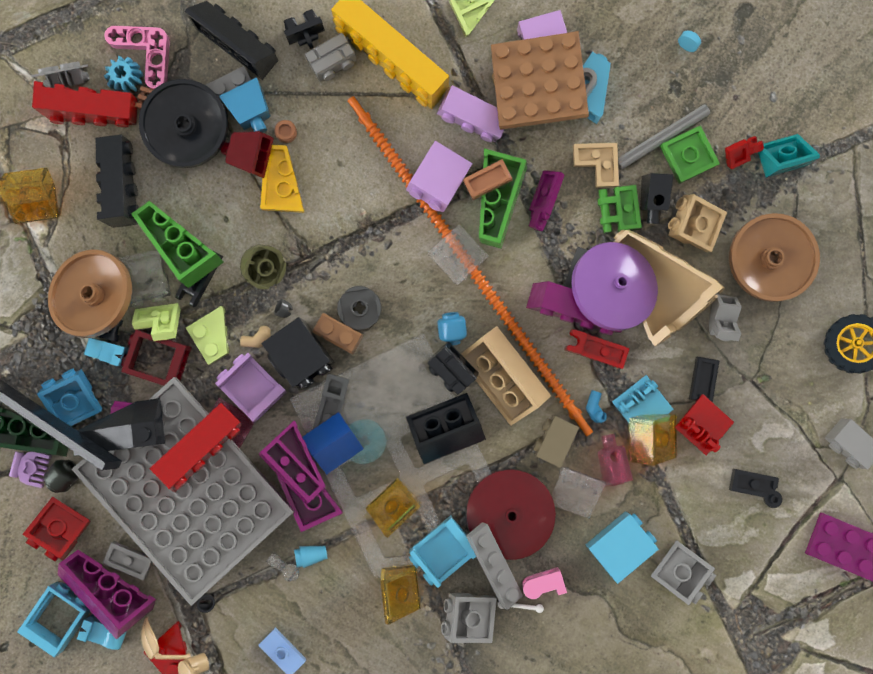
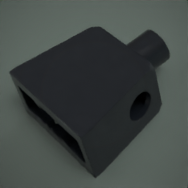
M650 173L642 176L640 210L647 211V224H660L661 212L669 211L673 174Z

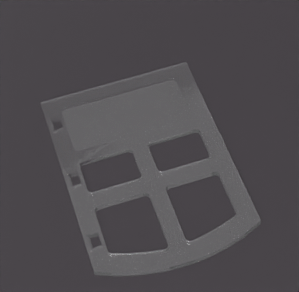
M424 333L337 375L350 379L341 416L364 449L326 476L375 578L399 577L423 572L420 566L416 568L409 559L410 554L394 557H385L382 554L365 518L366 512L408 493L428 533H430L441 522L424 488L427 482L464 464L470 466L478 483L484 477L491 474L478 444L436 459L419 468L414 467L403 445L402 437L411 432L406 419L407 416L455 398L453 393L444 386L445 381L439 375L434 376L432 373H428L423 363L434 355ZM325 381L290 398L306 434L313 430ZM381 446H386L399 470V478L360 497L355 496L343 472V465ZM468 527L463 530L466 534L470 533Z

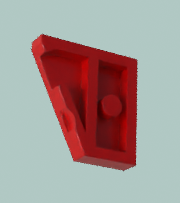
M179 621L157 639L159 654L186 655L187 647L182 638L181 623ZM155 657L150 659L162 674H178V664L184 660L155 659Z

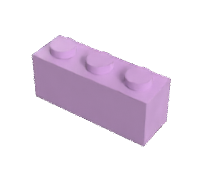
M453 85L447 89L437 112L438 115L442 116V120L451 124L456 123L466 132H475L481 135L480 138L487 142H495L501 138L504 129L500 130L497 107Z

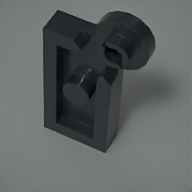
M733 468L729 486L730 491L763 497L764 503L770 508H777L782 504L781 494L775 491L778 488V477Z

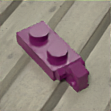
M546 170L542 172L529 209L531 211L529 227L536 231L543 232L547 223L546 220L550 218L565 176L562 172Z

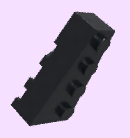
M122 134L95 138L96 164L100 168V172L96 174V182L101 189V193L96 194L97 203L101 205V212H97V220L112 228L138 225L131 214L139 208L136 205L138 189L133 180V175H135L136 171L134 163L131 162V154H133L132 143Z

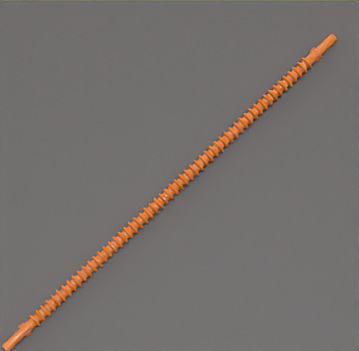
M352 96L348 99V103L358 115V121L367 128L366 132H370L369 136L374 137L373 142L378 143V148L381 147L380 152L385 153L384 157H388L387 162L392 163L391 167H395V173H399L398 177L403 178L402 182L406 183L405 187L407 188L413 174H409L410 170L405 168L406 164L401 163V158L398 159L399 154L394 153V148L391 149L392 144L387 143L388 139L384 138V133H380L381 129L376 128L377 123L372 122L369 112H365L357 99ZM417 199L416 202L421 203L420 208H424L423 212L428 213L427 218H431V223H435L434 228H438V233H442V238L446 239L445 243L450 244L449 248L453 249L452 253L457 254V259L460 258V264H464L463 268L468 269L467 274H471V279H475L474 284H478V289L483 291L482 295L485 294V299L490 300L489 305H493V310H497L496 315H500V320H504V325L508 326L507 330L512 331L511 336L514 335L516 337L515 341H519L518 346H522V351H526V356L530 357L529 361L534 362L533 367H537V372H541L540 376L545 378L544 382L549 383L548 388L551 387L553 389L552 393H556L555 398H559V403L564 404L563 408L568 410L571 420L574 419L586 437L592 434L593 430L581 415V409L573 404V399L570 400V394H566L567 390L562 389L563 384H559V379H555L556 374L551 373L552 369L547 368L548 363L545 364L543 362L545 359L540 358L541 353L536 352L537 348H533V342L530 343V338L525 337L526 332H522V327H518L519 322L514 321L515 317L510 316L511 312L507 311L508 307L503 306L504 301L501 302L499 300L500 296H496L497 291L492 290L493 286H489V281H485L486 276L481 275V270L478 271V265L475 266V261L470 260L471 255L466 254L468 251L463 250L464 245H460V240H456V235L452 234L453 230L448 229L449 224L446 225V220L441 219L442 215H438V211L430 208L428 203Z

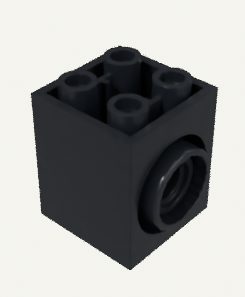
M300 317L261 343L268 352L267 357L275 370L283 379L288 380L292 388L305 389L315 382L314 377L317 375L324 376L333 369L331 365L335 363L312 332L307 322Z

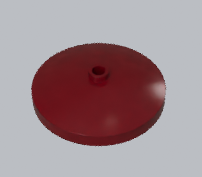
M504 469L487 475L474 487L467 502L466 518L469 531L471 532L482 522L488 524L506 560L522 559L540 550L550 538L555 525V505L550 492L540 480L521 470ZM510 512L516 514V517H513L512 520L508 519Z

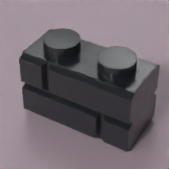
M450 342L442 346L427 362L430 372L434 376L439 375L445 381L444 386L450 392L454 391L457 395L473 383L479 374Z

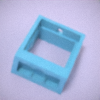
M57 581L47 587L17 632L52 657H56L65 650L84 619L90 613V610L65 583ZM55 595L80 612L62 639L37 622Z

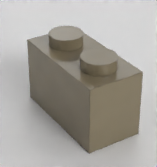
M553 415L551 419L547 418L542 428L545 431L542 439L538 438L533 447V450L536 451L534 455L561 468L579 427Z

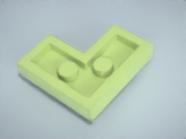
M178 303L135 309L132 320L134 330L152 327L151 336L153 341L176 338L181 311Z

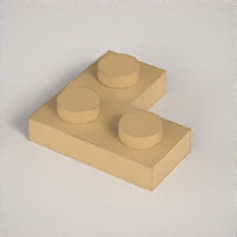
M617 143L574 144L573 167H595L596 188L618 187Z

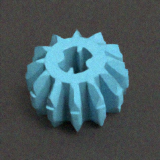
M118 56L117 62L110 59L111 67L105 66V70L108 73L104 75V78L108 81L107 85L114 89V91L130 93V89L137 91L135 87L137 84L143 85L139 79L143 77L142 71L139 70L140 66L137 62H133L131 58L127 57L124 60Z

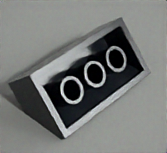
M204 1L188 7L184 11L196 30L261 80L266 77L278 62L275 54L276 50L267 42L265 44L261 43L258 40L259 37L250 29L248 31L244 30L242 24L233 16L231 18L225 15L226 12L219 5L214 4L213 6L208 1Z

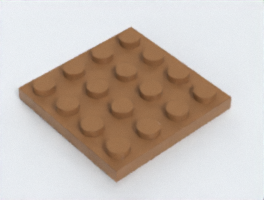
M579 31L491 45L500 130L589 117Z

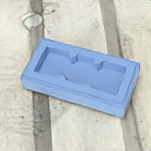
M276 627L258 645L286 674H294L306 661V658Z

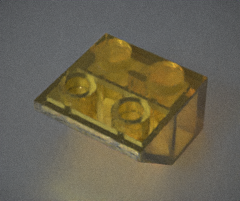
M48 168L3 174L0 180V195L15 224L56 219L59 217L56 187Z

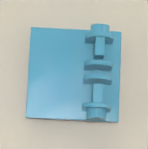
M647 375L612 401L638 436H641L674 410L657 389L658 385L655 381H651Z

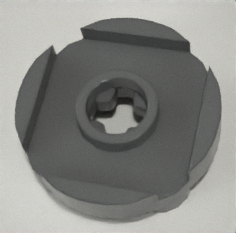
M355 286L346 290L338 301L337 311L340 319L346 326L354 330H366L378 322L382 306L379 297L372 290L364 286ZM358 302H361L362 306H366V310H363L362 314H358L357 311L353 310Z

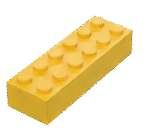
M339 0L333 6L331 11L336 26L335 30L339 34L343 33L345 37L347 36L358 51L361 52L363 50L367 53L368 59L373 64L382 66L388 77L391 79L396 78L400 82V86L407 93L412 92L417 96L416 100L422 106H428L433 109L449 88V75L362 0Z

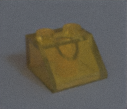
M676 414L639 415L629 418L630 444L628 451L630 462L654 466L677 458V430L674 428L677 425Z

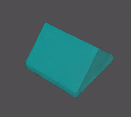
M799 134L764 143V149L758 152L766 178L808 166L820 158V154Z

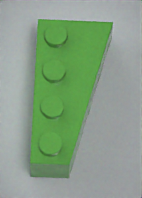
M484 148L483 169L503 159L513 181L481 196L480 243L502 249L527 169V161Z
M148 201L131 213L177 279L187 288L224 263L215 252L176 223L152 202Z

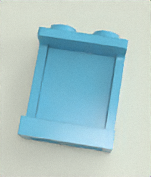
M451 515L409 550L411 555L409 557L410 561L416 568L420 566L425 572L423 574L425 580L431 586L434 584L437 588L469 559L476 557L466 537L467 534Z

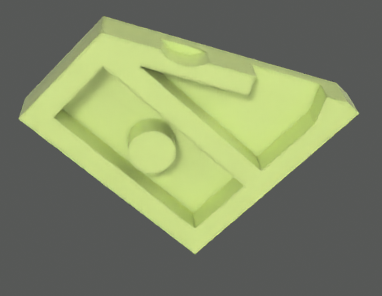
M448 0L465 37L469 36L495 0Z
M224 306L218 307L186 327V330L208 365H212L229 354Z

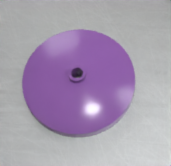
M607 242L594 246L580 257L572 274V292L578 308L588 320L601 328L612 331L630 329L646 320L655 307L658 296L655 273L646 258L628 245Z

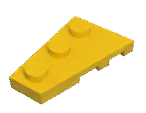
M272 145L265 177L262 178L260 209L264 211L305 213L288 147L285 145Z

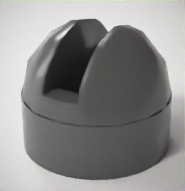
M280 299L275 307L274 315L287 318L291 315L288 311L293 310V307L288 301Z

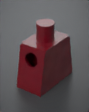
M260 131L234 132L231 135L230 142H225L222 146L221 153L226 155L225 161L227 164L264 178L274 138Z

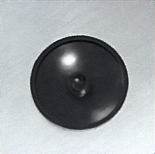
M176 79L159 85L147 96L139 114V131L146 148L157 159L173 167L193 168L207 163L219 153L228 134V116L219 97L206 85L190 79Z

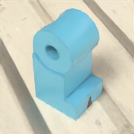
M89 338L84 355L122 367V359L128 353L129 347Z
M92 614L84 619L77 640L83 642L88 640L108 649L118 650L122 646L127 631L118 639H115L95 615Z

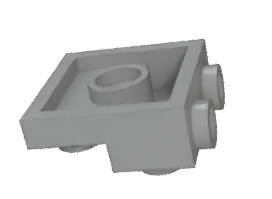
M676 540L651 577L687 605H690L691 602L696 605L703 595L700 592L705 584L710 586L717 575L713 573L715 571L713 566Z
M449 593L448 599L444 600V611L447 613V617L441 626L444 638L450 643H492L497 598L493 595Z

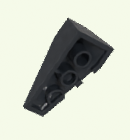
M158 398L136 401L77 431L107 451L165 444L161 400Z

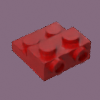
M52 496L22 535L28 538L25 543L37 550L39 546L45 549L44 555L55 562L58 558L63 561L78 543L77 539L91 521Z

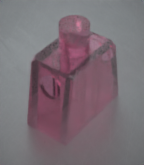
M615 434L601 436L604 448L598 451L603 486L608 487L633 481L625 446H617ZM610 455L615 457V462L610 459Z

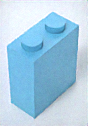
M626 511L585 544L617 584L659 550L654 544L657 542L656 538L649 531L645 533L640 527L643 524L636 514L633 513L631 515Z

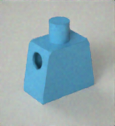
M257 78L219 96L243 130L252 127L253 131L263 133L267 131L263 121L270 117V112Z

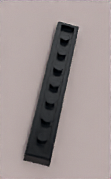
M0 379V401L100 470L117 469L120 467L122 460Z

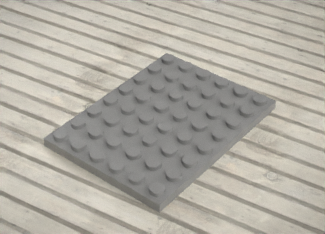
M173 377L150 398H160L165 444L108 451L122 460L120 467L117 469L102 471L83 458L72 470L192 606L295 511L234 441L230 439L222 445L223 449L214 457L211 456L205 462V466L197 473H194L186 484L175 493L168 489L149 469L209 414L177 377Z

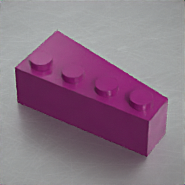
M277 475L287 501L295 511L293 515L301 532L343 513L325 488L310 503L305 504Z
M77 550L58 564V576L114 638L118 639L153 610L156 599L150 595H145L139 591L138 587L123 581L119 575L109 572L102 567L103 565Z

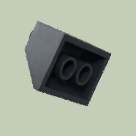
M467 393L406 417L423 464L486 440L480 421Z

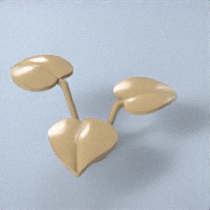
M149 617L145 618L141 630V642L149 659L154 657L155 659H184L178 664V674H200L209 670V661L205 653L191 657L190 653L186 655L159 654V645L149 624Z

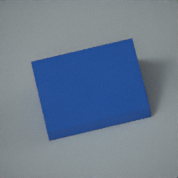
M339 412L302 437L312 457L326 475L364 449Z

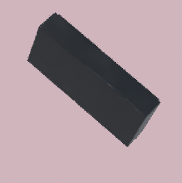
M696 357L689 400L697 401L704 394L713 402L720 360Z

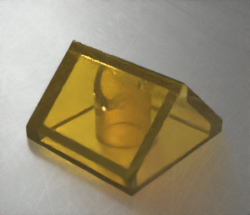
M397 478L366 507V510L388 538L421 507V501Z
M414 565L382 568L380 582L385 624L389 625L421 609L417 571Z

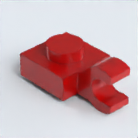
M753 136L747 141L743 139L726 147L727 166L732 170L751 161L750 155L764 149L763 141L757 143V137Z

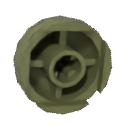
M263 244L254 245L246 250L241 258V275L247 283L258 289H270L269 287L274 284L277 285L284 277L286 262L283 260L282 253L276 248Z

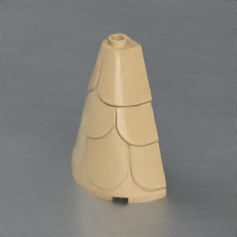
M621 230L614 237V242L628 245L641 253L655 273L658 285L657 301L651 314L642 322L648 338L654 346L661 344L671 337L670 334L681 330L718 298L717 293L721 294L725 289L715 278L694 268L683 259L663 250L661 245L631 230Z

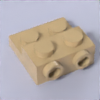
M695 194L683 195L676 203L675 207L678 209L676 216L668 223V229H670L668 236L684 244H691L705 252H712L727 212Z

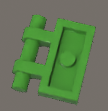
M636 185L615 187L613 189L614 196L608 197L607 189L598 190L599 199L597 201L598 206L601 207L602 215L600 224L603 225L604 233H611V224L615 223L618 225V232L642 228ZM615 204V216H610L609 205Z

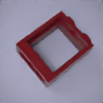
M135 330V333L129 338L128 345L130 347L128 353L122 359L121 366L123 368L121 372L163 386L173 377H177L181 381L192 347L172 340L154 341L176 348L166 379L133 369L143 339L153 341L150 333Z

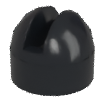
M205 593L196 602L198 610L202 613L210 612L215 606L214 597L209 593ZM200 600H211V603L200 602Z

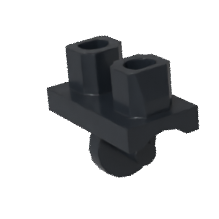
M313 9L303 13L305 22L297 25L294 17L284 20V33L289 45L298 42L299 46L308 44L309 49H313L312 42L319 39L318 33L325 31L320 16L317 17Z

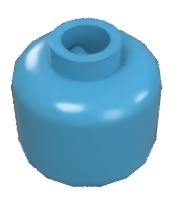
M459 312L444 313L442 318L437 321L440 340L450 342L452 345H458L460 340L466 338V320L463 316L459 315Z

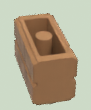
M325 313L321 315L312 331L351 354L355 353L363 338L361 333Z

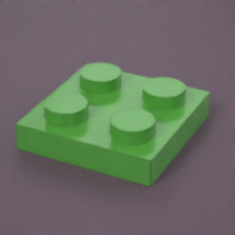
M701 125L660 145L678 184L720 164Z

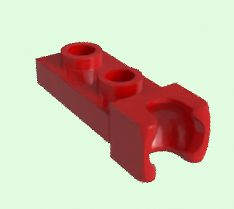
M576 329L570 330L569 334L577 339L576 346H565V351L619 369L624 368L630 348Z

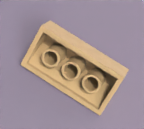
M497 326L461 353L479 372L476 382L510 426L539 408L551 397L550 393Z

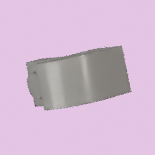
M717 294L718 298L712 303L710 310L709 333L722 341H739L741 332L737 325V320L742 308L737 297Z

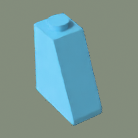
M592 51L583 68H590L597 75V84L587 98L589 117L587 118L597 124L604 112L611 63L608 62L604 55L596 54Z

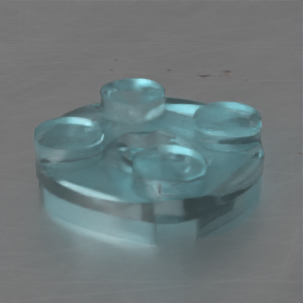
M369 419L354 421L349 425L357 439L363 438L366 435L370 441V445H365L364 449L350 458V460L358 464H367L378 459L386 448L385 431L380 425Z

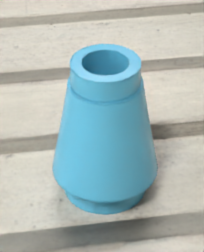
M299 546V549H294L297 567L303 566V568L328 559L326 546Z

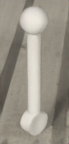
M498 600V607L504 609ZM515 603L511 606L513 608L536 610L537 613H542L544 610L541 604L533 606Z

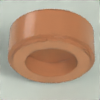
M282 120L276 124L274 132L279 141L290 143L296 138L297 129L291 121Z

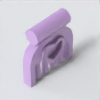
M15 451L9 476L15 478L19 476L20 481L24 484L43 488L44 484L31 481V479L44 482V478L33 476V474L44 476L45 472L38 470H47L48 467L39 465L37 462L49 464V461L37 457L51 459L52 455L36 452H27L24 455V452Z

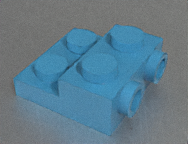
M73 368L64 372L61 375L63 378L57 381L54 378L41 384L42 388L37 393L47 411L69 426L81 422L101 412L103 409L91 391L93 387L82 369L75 371Z

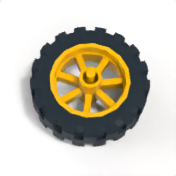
M851 314L840 318L828 329L824 339V351L830 363L837 366V369L851 374H861L873 370V351L869 354L863 348L864 345H873V341L864 342L863 340L867 332L873 340V317L870 318L864 314ZM853 328L863 329L864 331L859 337H856ZM849 329L852 340L841 335ZM839 340L849 343L848 347L840 350ZM850 349L853 350L852 359L846 357L843 353ZM858 349L867 358L863 360H856Z

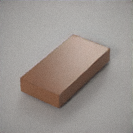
M503 159L463 179L472 200L513 181Z

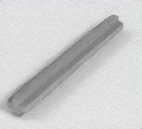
M707 105L700 106L618 158V167L620 169L626 168L658 148L662 143L669 141L710 114Z

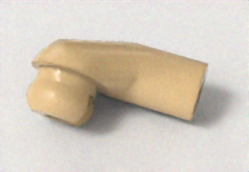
M261 326L253 337L241 336L240 346L262 347L261 343L271 337L270 328L268 326Z

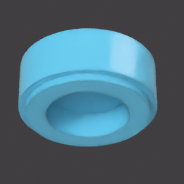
M684 31L679 37L678 43L686 51L695 52L701 45V39L693 31Z

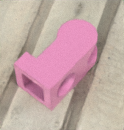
M558 567L527 576L522 581V590L525 596L530 599H537L542 593L556 590L558 595L567 593L561 571Z

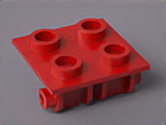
M702 394L674 428L707 456L710 451H719L721 448L719 440L733 425L734 421Z

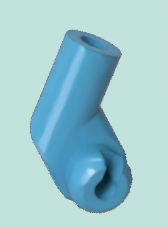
M591 390L586 411L594 422L603 423L607 419V414L598 405L602 393Z

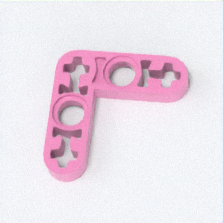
M111 26L107 28L104 34L105 40L113 48L146 50L145 83L150 89H155L167 82L170 40L163 29L132 26ZM116 33H117L120 37H122V38H116V41H114V40L112 39V37H115V36H116ZM135 34H142V40L139 43L132 42V37ZM158 35H161L163 38L159 40L160 49H158V44L154 40L158 38ZM156 55L163 57L159 65L152 64V59ZM153 70L157 71V77L161 80L156 85L152 83V80L156 79V73Z

